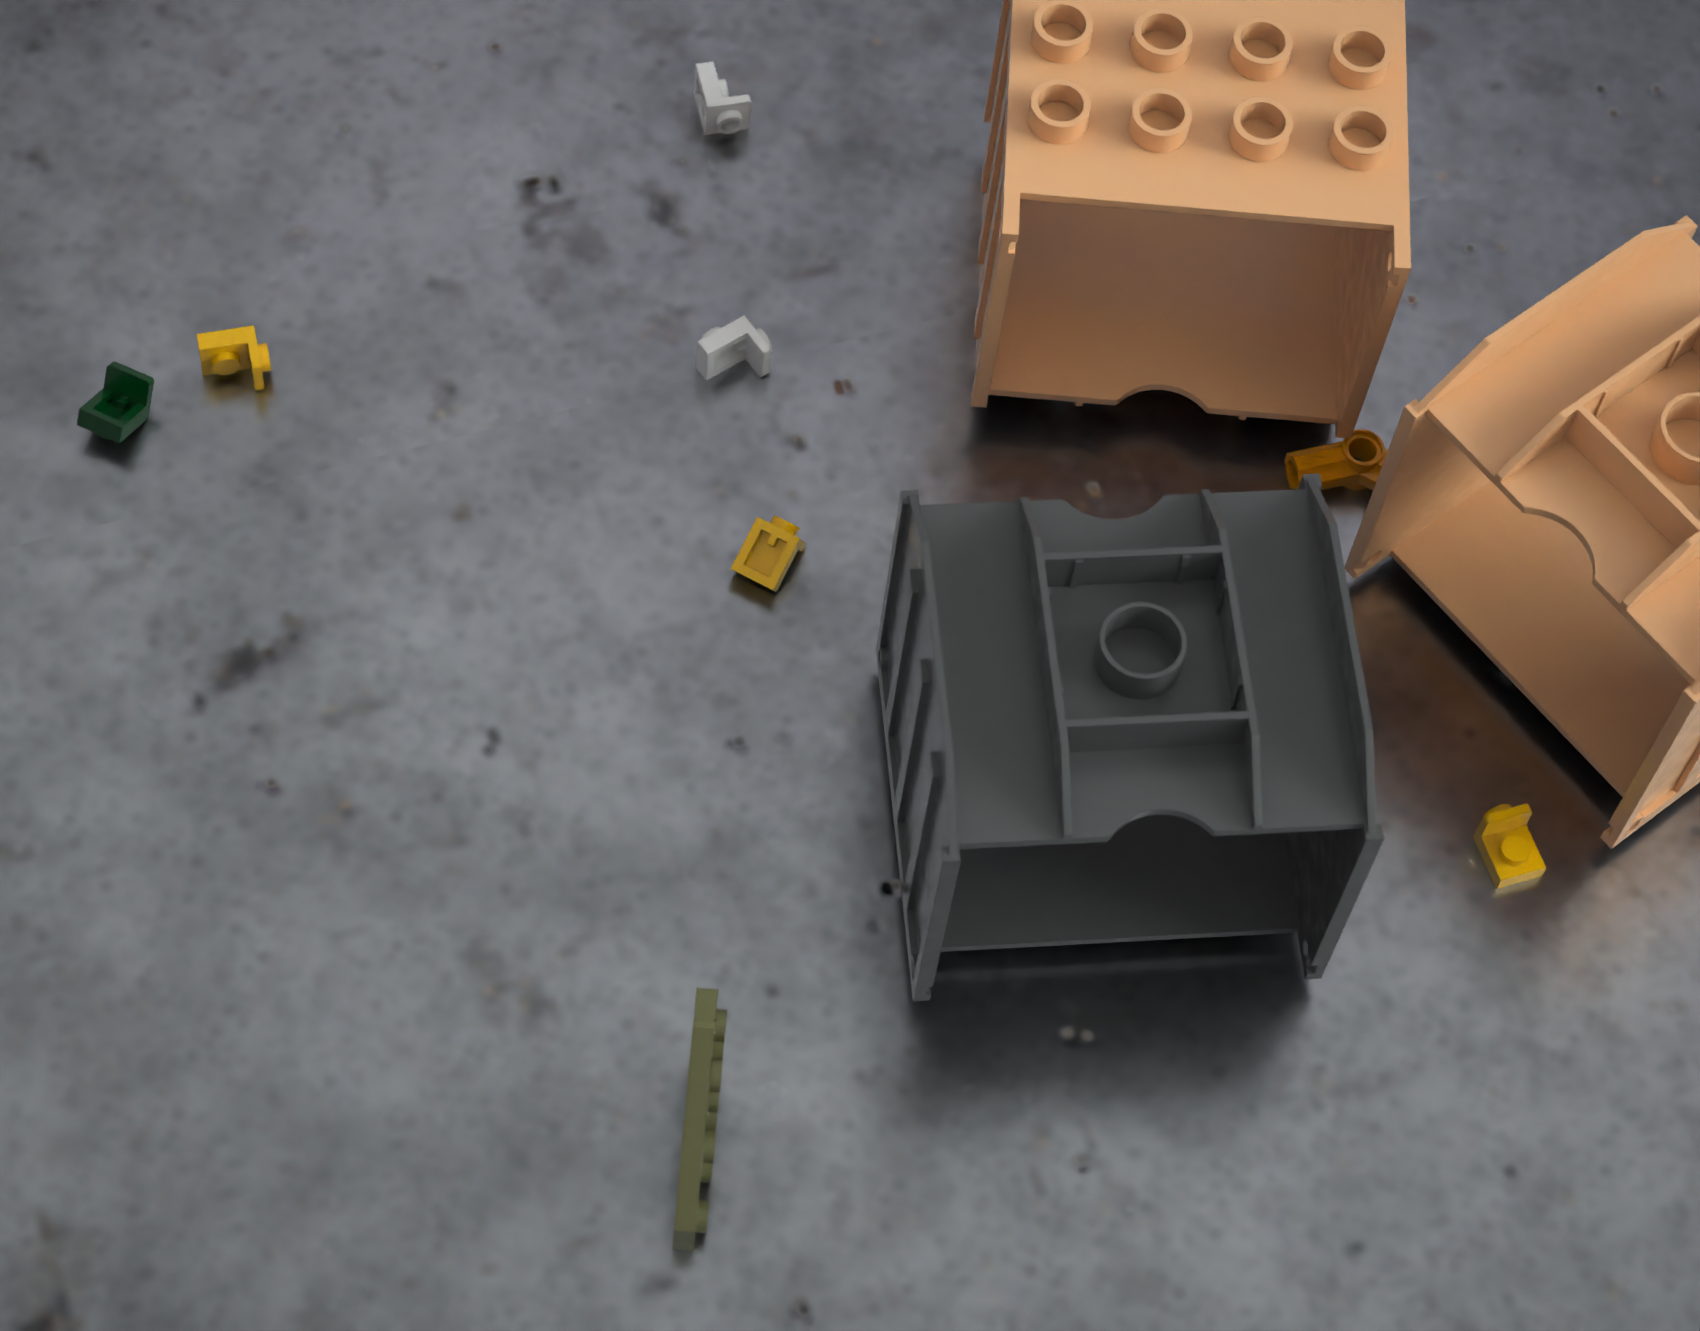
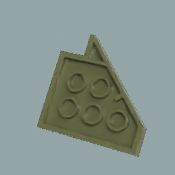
M697 988L672 1249L694 1251L695 1233H706L709 1201L699 1200L700 1182L711 1183L727 1020V1010L717 1009L718 989Z

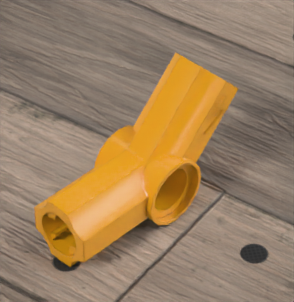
M1356 429L1353 431L1351 439L1344 438L1341 442L1287 453L1284 460L1286 479L1291 490L1298 489L1303 474H1320L1321 490L1344 486L1351 490L1368 488L1373 491L1388 450L1384 448L1383 441L1374 432ZM1354 458L1361 459V460H1363L1364 462L1358 461V460H1356V459H1354Z

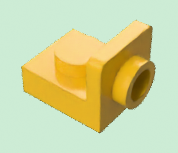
M254 325L196 334L203 376L211 374L230 375L238 370L251 368L255 391L264 389L262 372L271 371L267 342L257 344Z
M775 515L770 523L757 517L730 569L777 592L797 551L803 552L807 543L796 536L800 528Z
M1528 803L1512 807L1510 804H1501L1489 809L1483 815L1473 836L1496 889L1541 877L1546 869L1545 863L1527 827V822L1532 815Z

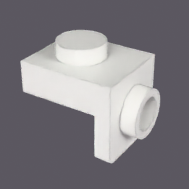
M744 315L722 328L714 327L697 341L696 368L705 380H708L746 359L758 376L762 377L768 374L770 370V359L773 351L772 344L766 333L760 328L755 329Z

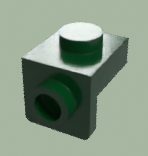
M115 361L106 368L103 389L79 409L77 425L96 433L103 439L121 443L148 419L154 379Z

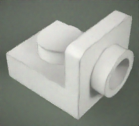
M714 62L696 64L693 94L704 134H732L739 130L748 129L752 107L750 96L739 95L729 97L726 80L718 79Z

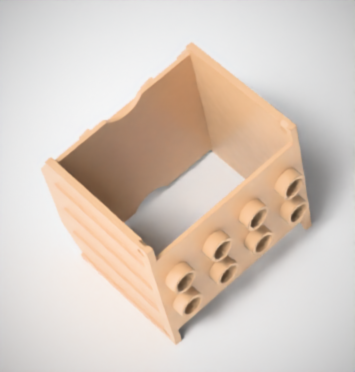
M1003 0L984 114V122L990 123L981 177L983 207L982 227L978 244L977 265H980L978 304L974 326L976 357L971 406L986 408L989 395L1075 402V406H1082L1083 403L1116 406L1126 397L1141 391L1166 390L1191 399L1209 414L1238 416V420H1246V417L1335 424V437L1351 439L1411 270L1405 0Z
M1687 215L1673 225L1645 230L1484 338L1420 402L1415 399L1404 406L1345 564V570L1355 580L1390 555L1623 797L1608 822L1611 826L1600 837L1611 849L1700 782V246L1692 240L1698 226Z

